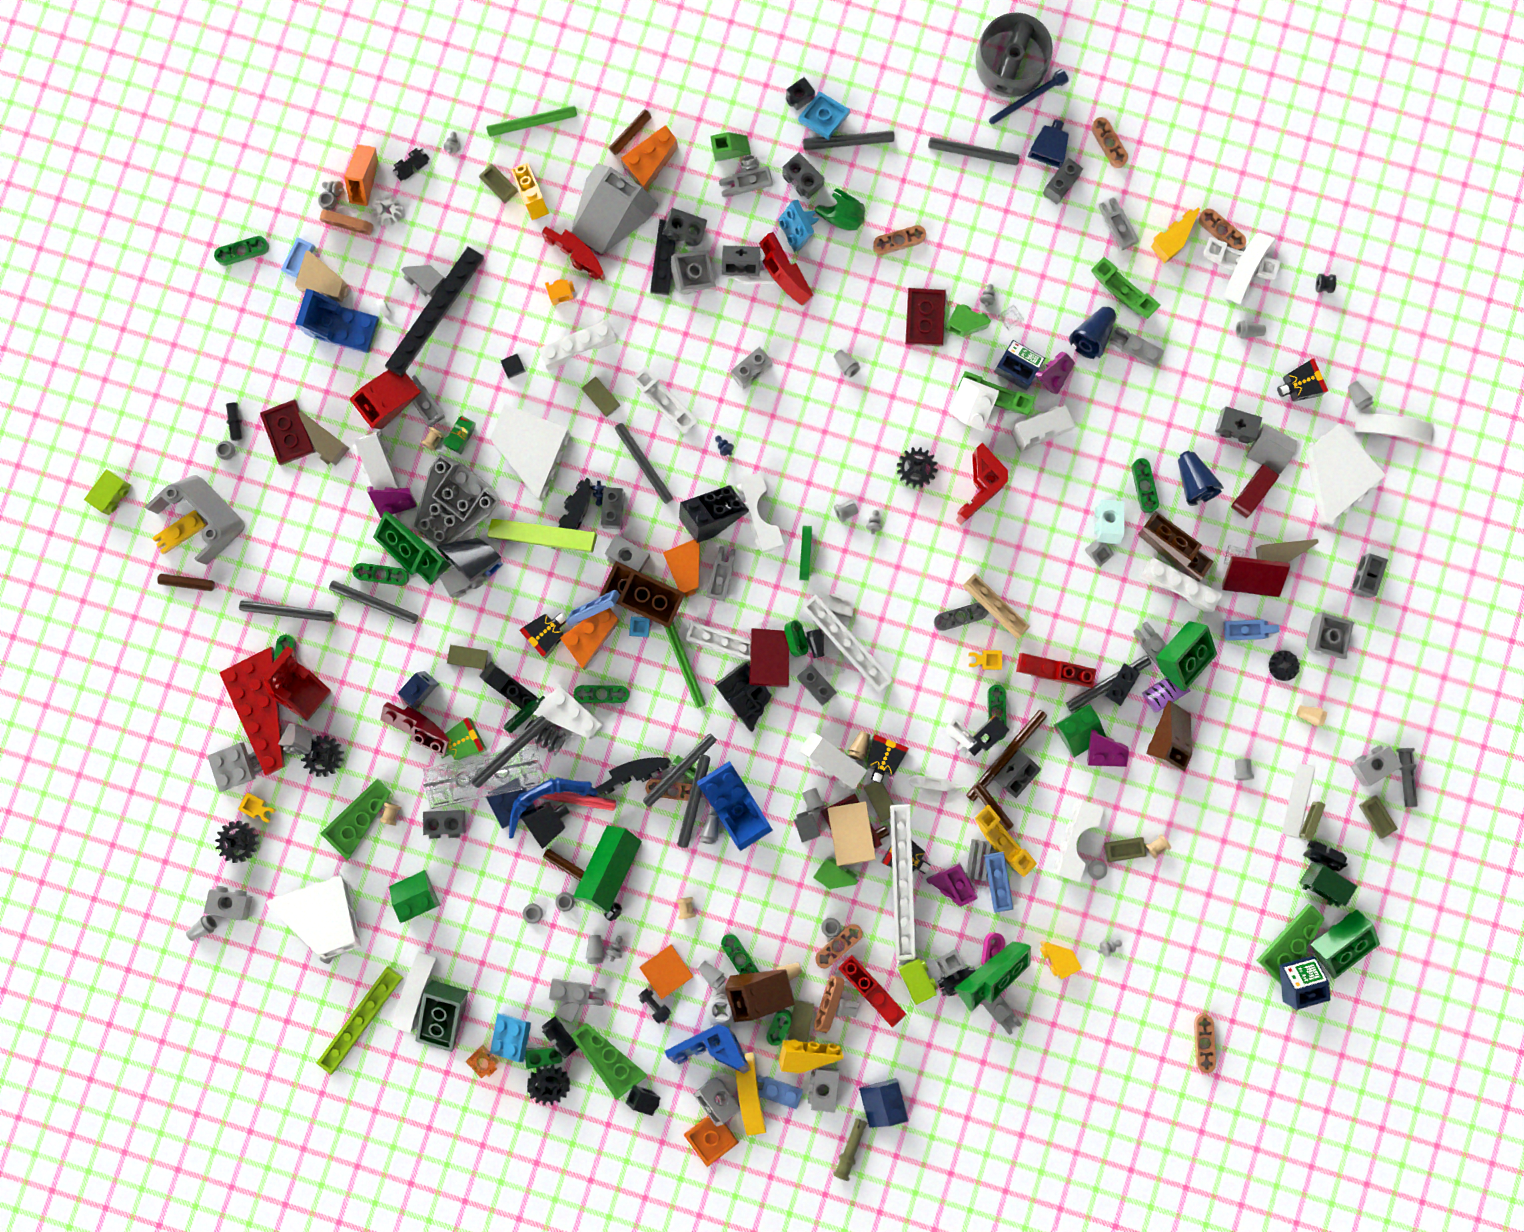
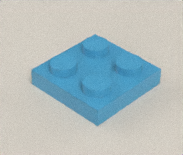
M819 91L798 117V122L829 140L849 116L850 109Z
M503 1013L497 1014L490 1053L516 1062H524L531 1022Z

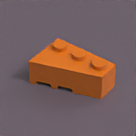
M664 125L621 157L624 169L635 183L640 185L646 192L652 182L658 177L659 172L666 166L678 149L676 137Z
M608 608L583 620L561 636L560 639L581 668L586 670L588 664L596 656L620 620L612 609Z

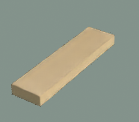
M975 573L963 585L1017 639L1030 627Z

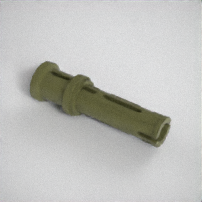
M855 1118L844 1153L839 1155V1164L836 1171H833L832 1175L845 1181L850 1180L849 1174L852 1166L856 1163L854 1157L867 1125L866 1121L863 1120L861 1122V1119Z

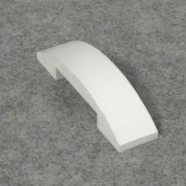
M1259 232L1254 236L1230 278L1223 296L1225 299L1242 304L1250 289L1249 284L1263 258L1269 254L1276 238Z
M1209 237L1203 256L1216 264L1234 271L1244 252L1228 247L1226 242ZM1265 256L1254 277L1275 280L1281 262Z
M646 366L632 378L633 382L683 434L698 422Z
M1357 413L1354 433L1409 438L1411 441L1430 444L1433 424L1401 416Z
M418 951L397 1005L392 1024L393 1028L411 1033L423 992L432 974L437 957Z

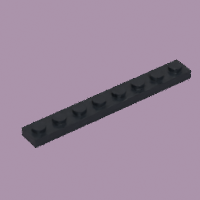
M469 246L465 249L385 364L386 369L401 378L484 260V255Z

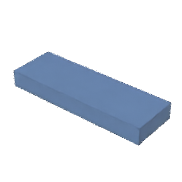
M614 590L571 610L566 622L569 626H572L615 606L620 594L617 590Z
M1004 852L985 854L984 858L994 913L1014 910Z

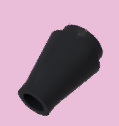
M816 629L806 632L807 637L805 638L813 657L825 656L824 633H822V630Z

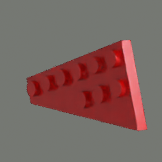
M269 647L219 672L266 776L285 767L283 746L278 744L281 740L279 702L269 695L262 675L274 662L273 647Z

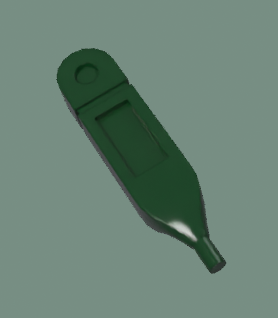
M543 695L537 700L530 701L504 725V730L509 734L515 731L533 715L545 696Z

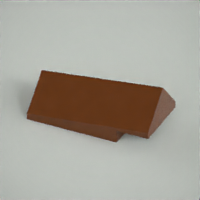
M1157 511L1154 512L1138 533L1144 541L1180 572L1199 582L1204 578L1214 562L1199 551L1202 546L1201 543Z
M615 561L600 596L617 590L620 594L616 602L617 605L667 628H670L685 596L684 592L618 561Z

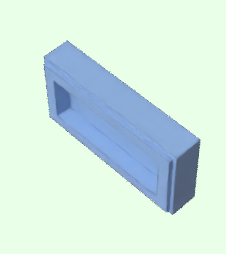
M297 237L281 271L297 278L306 250L313 253L316 246Z

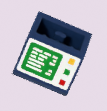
M1012 340L994 373L1027 391L1035 378V374L1042 366L1045 357Z
M1315 956L1279 965L1282 1002L1299 1010L1331 1000L1329 981Z

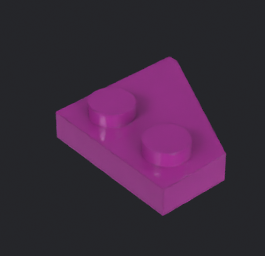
M1060 352L1055 356L1054 360L1046 364L1047 368L1043 372L1038 371L1035 376L1052 394L1057 395L1072 371L1075 362L1067 353Z
M373 486L367 487V493L380 518H382L386 511L393 515L417 507L410 488L395 489L385 487V490H373Z
M1091 730L1087 756L1088 766L1127 767L1128 746L1117 743L1108 736L1105 738L1099 735L1097 731Z
M960 862L926 879L928 884L935 886L943 895L950 897L960 907L978 899V895Z

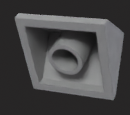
M1263 424L1257 439L1254 440L1246 457L1260 465H1267L1280 475L1295 455L1298 441Z

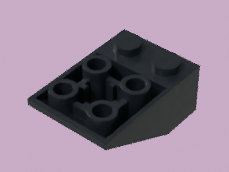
M731 485L680 502L679 519L696 543H700L714 538L748 513L749 509Z

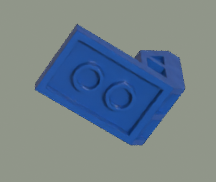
M306 288L295 325L305 335L314 339L369 353L379 317L342 307L337 301Z
M730 761L697 781L698 786L716 811L739 851H742L773 831Z
M719 1024L664 1051L667 1059L673 1063L682 1064L689 1060V1056L693 1054L700 1055L708 1050L709 1055L714 1057L716 1061L742 1073L751 1070L735 1033Z

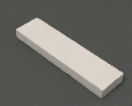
M691 621L685 640L750 661V640Z

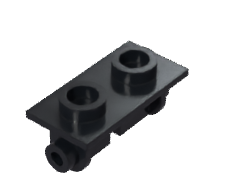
M415 148L408 154L410 158L406 161L401 159L393 165L395 169L392 172L397 170L398 174L396 176L400 181H405L415 173L411 168L412 165L419 170L428 164L430 158L426 153L422 155L421 151L424 150L423 148L420 150Z
M1124 663L1105 696L1119 706H1122L1140 675L1139 669Z
M1310 840L1307 845L1310 849L1303 853V856L1309 858L1312 862L1323 864L1333 871L1339 872L1348 866L1345 863L1347 857L1344 853L1330 848L1329 852L1326 853L1327 846L1316 840Z
M967 967L957 971L959 979H955L954 974L946 978L941 977V980L937 982L939 987L943 988L941 989L942 995H947L948 997L956 995L957 992L954 988L974 973L975 968Z
M556 1016L541 1027L543 1029L542 1032L550 1042L554 1039L557 1043L553 1046L560 1054V1057L563 1056L565 1059L579 1048Z

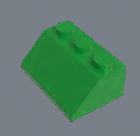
M1188 621L1156 657L1161 673L1182 691L1188 689L1217 655L1208 625Z
M1356 909L1354 912L1347 914L1337 925L1331 926L1325 934L1317 937L1311 944L1315 956L1335 980L1378 947L1380 942L1373 923Z

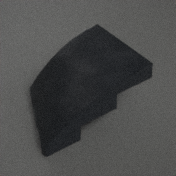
M479 538L436 546L447 561L450 560L457 570L461 571L470 582L502 560L501 556L489 544Z
M743 662L714 685L738 718L752 733L759 716H762L764 707L768 704L772 695L766 686L750 685V667L746 662Z

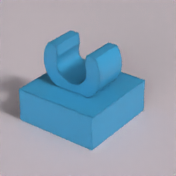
M631 616L629 636L649 638L650 619Z

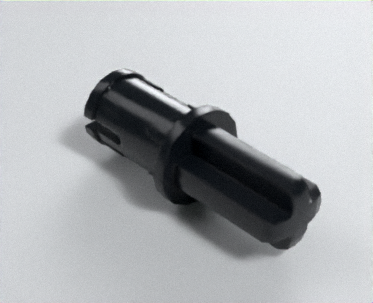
M238 403L225 404L228 417L226 423L229 424L230 439L232 441H239L242 439L240 425L242 419L239 418Z

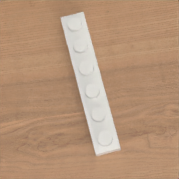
M816 594L802 606L803 610L878 693L893 681Z

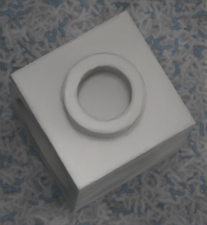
M957 949L936 960L945 978L966 967Z

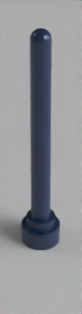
M1063 69L1058 70L1050 81L990 117L989 123H997L1054 86H1063L1068 83L1069 78Z

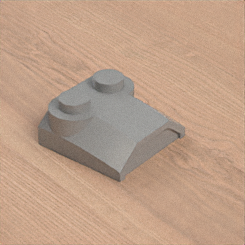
M709 250L672 255L671 269L675 287L679 293L689 294L691 291L716 287Z
M1318 612L1313 617L1307 639L1309 650L1315 653L1347 659L1351 633L1355 622Z

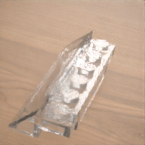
M538 745L524 746L479 788H476L471 783V779L500 752L423 768L425 782L423 786L430 808L434 809L518 791L544 783L543 767L540 763Z

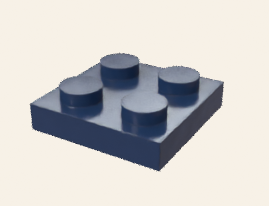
M520 776L485 794L502 829L509 826L514 800L518 798L520 793L527 791ZM534 803L528 806L524 812L535 808Z

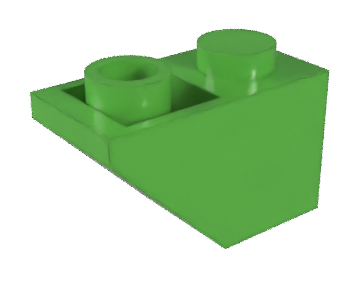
M726 132L710 136L715 162L751 155L747 135Z
M957 304L946 329L964 337L987 329L991 319L984 313L972 311L967 305Z
M833 857L830 860L826 858L813 876L814 879L828 889L857 885L859 882L855 879L857 875L849 869L844 871L840 866L837 867L836 860Z

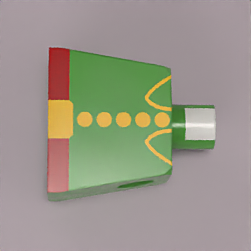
M466 717L445 733L450 741L446 755H440V757L443 759L451 754L454 760H460L487 751L471 718Z

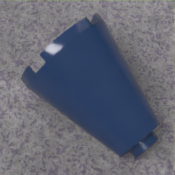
M1101 307L1071 333L1069 342L1071 346L1074 344L1077 347L1076 352L1089 359L1101 358L1117 318L1115 310L1111 307Z
M1190 451L1180 454L1178 466L1187 504L1189 506L1198 505L1197 501L1203 500L1205 503L1218 496L1224 487L1195 452Z

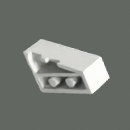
M1057 405L1049 409V412L1039 413L1031 419L1018 422L1014 425L1015 427L1011 433L1020 452H1023L1072 430L1075 424L1066 405L1062 407Z
M381 430L354 441V451L357 456L361 457L363 462L361 463L362 471L368 475L370 480L368 481V486H373V490H385V487L398 488L400 485L393 464L390 463L387 447H384L381 436H383Z
M560 685L533 713L538 717L544 716L549 722L588 739H592L604 726Z
M811 732L799 749L801 753L808 757V762L815 767L819 765L824 768L822 772L830 778L835 776L839 779L837 783L845 789L849 786L854 790L867 772L866 769L813 732Z

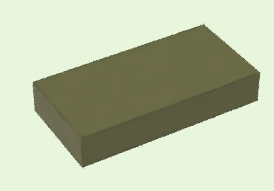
M493 164L479 175V178L504 204L518 192L517 188Z
M596 376L581 388L606 418L621 406Z
M450 644L447 664L484 670L489 651Z
M873 782L863 787L880 822L891 818L890 805L894 804L883 782L881 784Z
M1377 795L1359 804L1360 809L1379 839L1398 829Z
M1312 802L1299 835L1300 838L1312 841L1326 804Z
M1143 837L1104 843L1107 862L1147 856Z
M795 1000L788 1040L808 1041L814 1003Z

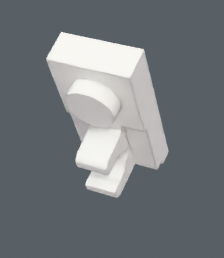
M955 718L945 728L947 734L952 739L960 742L957 750H960L962 747L967 748L974 741L972 738L973 734ZM967 751L964 756L969 757L971 753Z

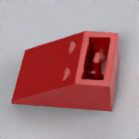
M387 370L362 386L349 400L371 428L383 429L421 391L406 372L401 378Z

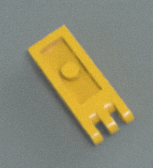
M193 510L155 535L152 539L154 542L159 541L156 544L158 548L165 546L160 551L162 554H166L204 529L207 525L199 513Z

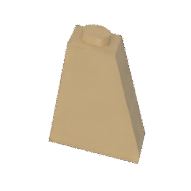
M306 250L295 286L302 292H305L306 288L311 289L330 299L343 303L344 298L347 297L349 292L347 283L314 254Z

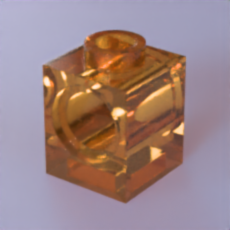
M482 1045L465 1062L482 1079L485 1075L490 1077L497 1070L495 1065L499 1061ZM481 1058L486 1059L488 1067H481L479 1060Z

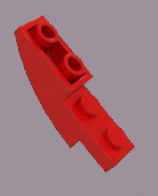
M547 226L544 227L542 230L543 237L545 238L544 241L551 246L557 245L566 255L571 254L570 259L573 267L580 271L583 269L589 272L588 275L595 280L601 279L604 281L606 279L597 258L583 241L566 229L560 235Z
M768 233L759 242L766 256L762 262L777 284L802 306L814 295L797 263L791 264L775 233Z
M1019 653L1016 672L1060 683L1093 688L1097 669Z
M853 955L838 967L841 973L892 1028L907 1015Z

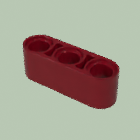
M1263 464L1233 502L1231 508L1247 519L1280 475Z

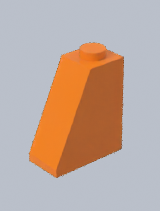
M360 144L356 146L344 175L349 203L368 206L378 164L376 147Z
M693 539L663 552L678 590L684 592L686 598L697 594L696 590H699L700 543H696Z

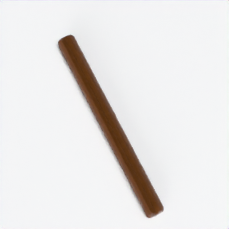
M1039 710L977 782L982 783L987 788L995 776L1047 718V714L1044 711ZM972 788L966 794L967 798L973 802L978 798Z

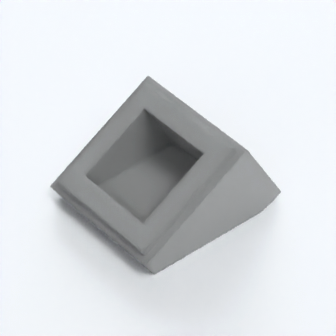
M1097 539L1085 548L1086 553L1098 567H1101L1114 556L1107 543L1097 542Z

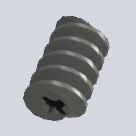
M536 718L535 720L532 719V720L528 723V725L526 726V728L524 729V731H525L534 721H536L538 718ZM553 725L548 728L545 727L535 736V744L542 742L541 748L548 746V752L551 753L555 750L554 756H556L565 742L566 734L558 736L560 730L557 729L555 732H552Z

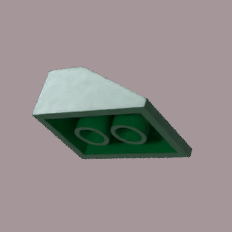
M431 980L423 992L415 1041L452 1052L466 1008L469 991Z

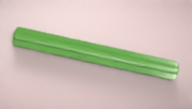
M569 106L488 125L486 130L490 137L573 118L577 116V110L575 106Z
M672 622L670 628L665 626L664 628L694 704L697 708H700L706 703L674 622Z

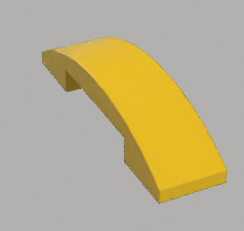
M987 805L975 817L977 825L988 842L997 852H1004L1005 861L1021 876L1025 877L1037 865V862L1028 851L1021 849L1000 824V817L990 805Z
M754 1052L744 1053L751 1070L746 1073L735 1070L746 1135L767 1133L758 1090Z

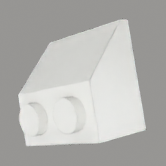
M963 377L949 413L964 424L984 431L999 390Z

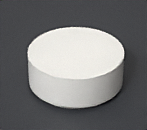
M381 298L376 301L385 318L392 315L384 299Z

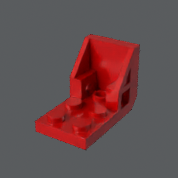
M983 442L976 447L972 454L973 484L978 488L979 492L973 497L971 504L967 502L957 512L959 516L956 521L960 525L995 496L1008 482L1007 468Z
M289 646L282 651L262 675L269 695L306 722L309 721L331 693V689L310 670L297 662L295 652Z

